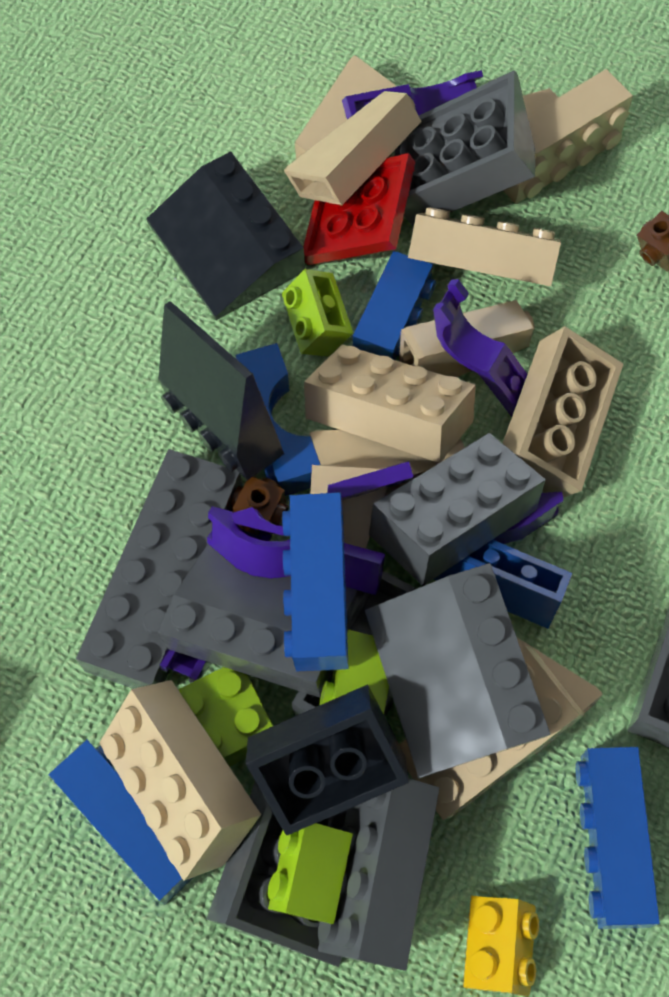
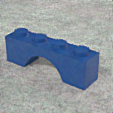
M278 343L236 354V359L253 373L284 451L283 456L264 468L266 478L277 482L285 490V496L310 489L312 465H320L311 437L294 435L285 431L272 417L273 408L278 400L290 391L288 372Z

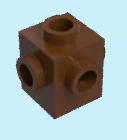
M661 211L652 220L646 222L636 236L641 248L639 254L643 260L651 266L657 264L669 273V215Z
M252 477L246 481L244 487L238 486L230 504L233 507V512L253 507L258 510L265 520L276 526H282V512L289 510V506L286 505L285 490L277 482L264 477L261 479ZM238 525L243 531L252 535H259L261 531Z

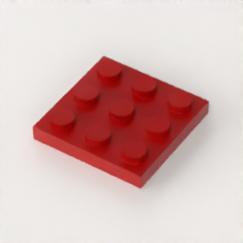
M409 153L387 158L343 205L314 201L303 245L304 258L307 265L397 248L415 161Z

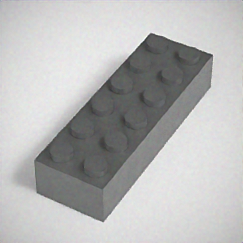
M168 449L76 657L77 662L86 673L132 689L165 682L169 670L167 672L160 670V663L167 651V647L157 632L174 593L208 545L207 537L212 531V521L208 519V511L213 506L234 513L233 507L230 506L233 494L238 486L243 487L241 474L237 470L231 472L225 466Z

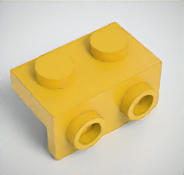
M471 896L464 988L530 996L531 986H533L536 979L533 945L539 933V918L535 905L520 899Z

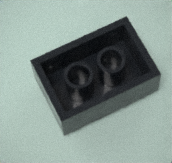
M368 684L248 737L246 765L286 836L409 783L405 754Z

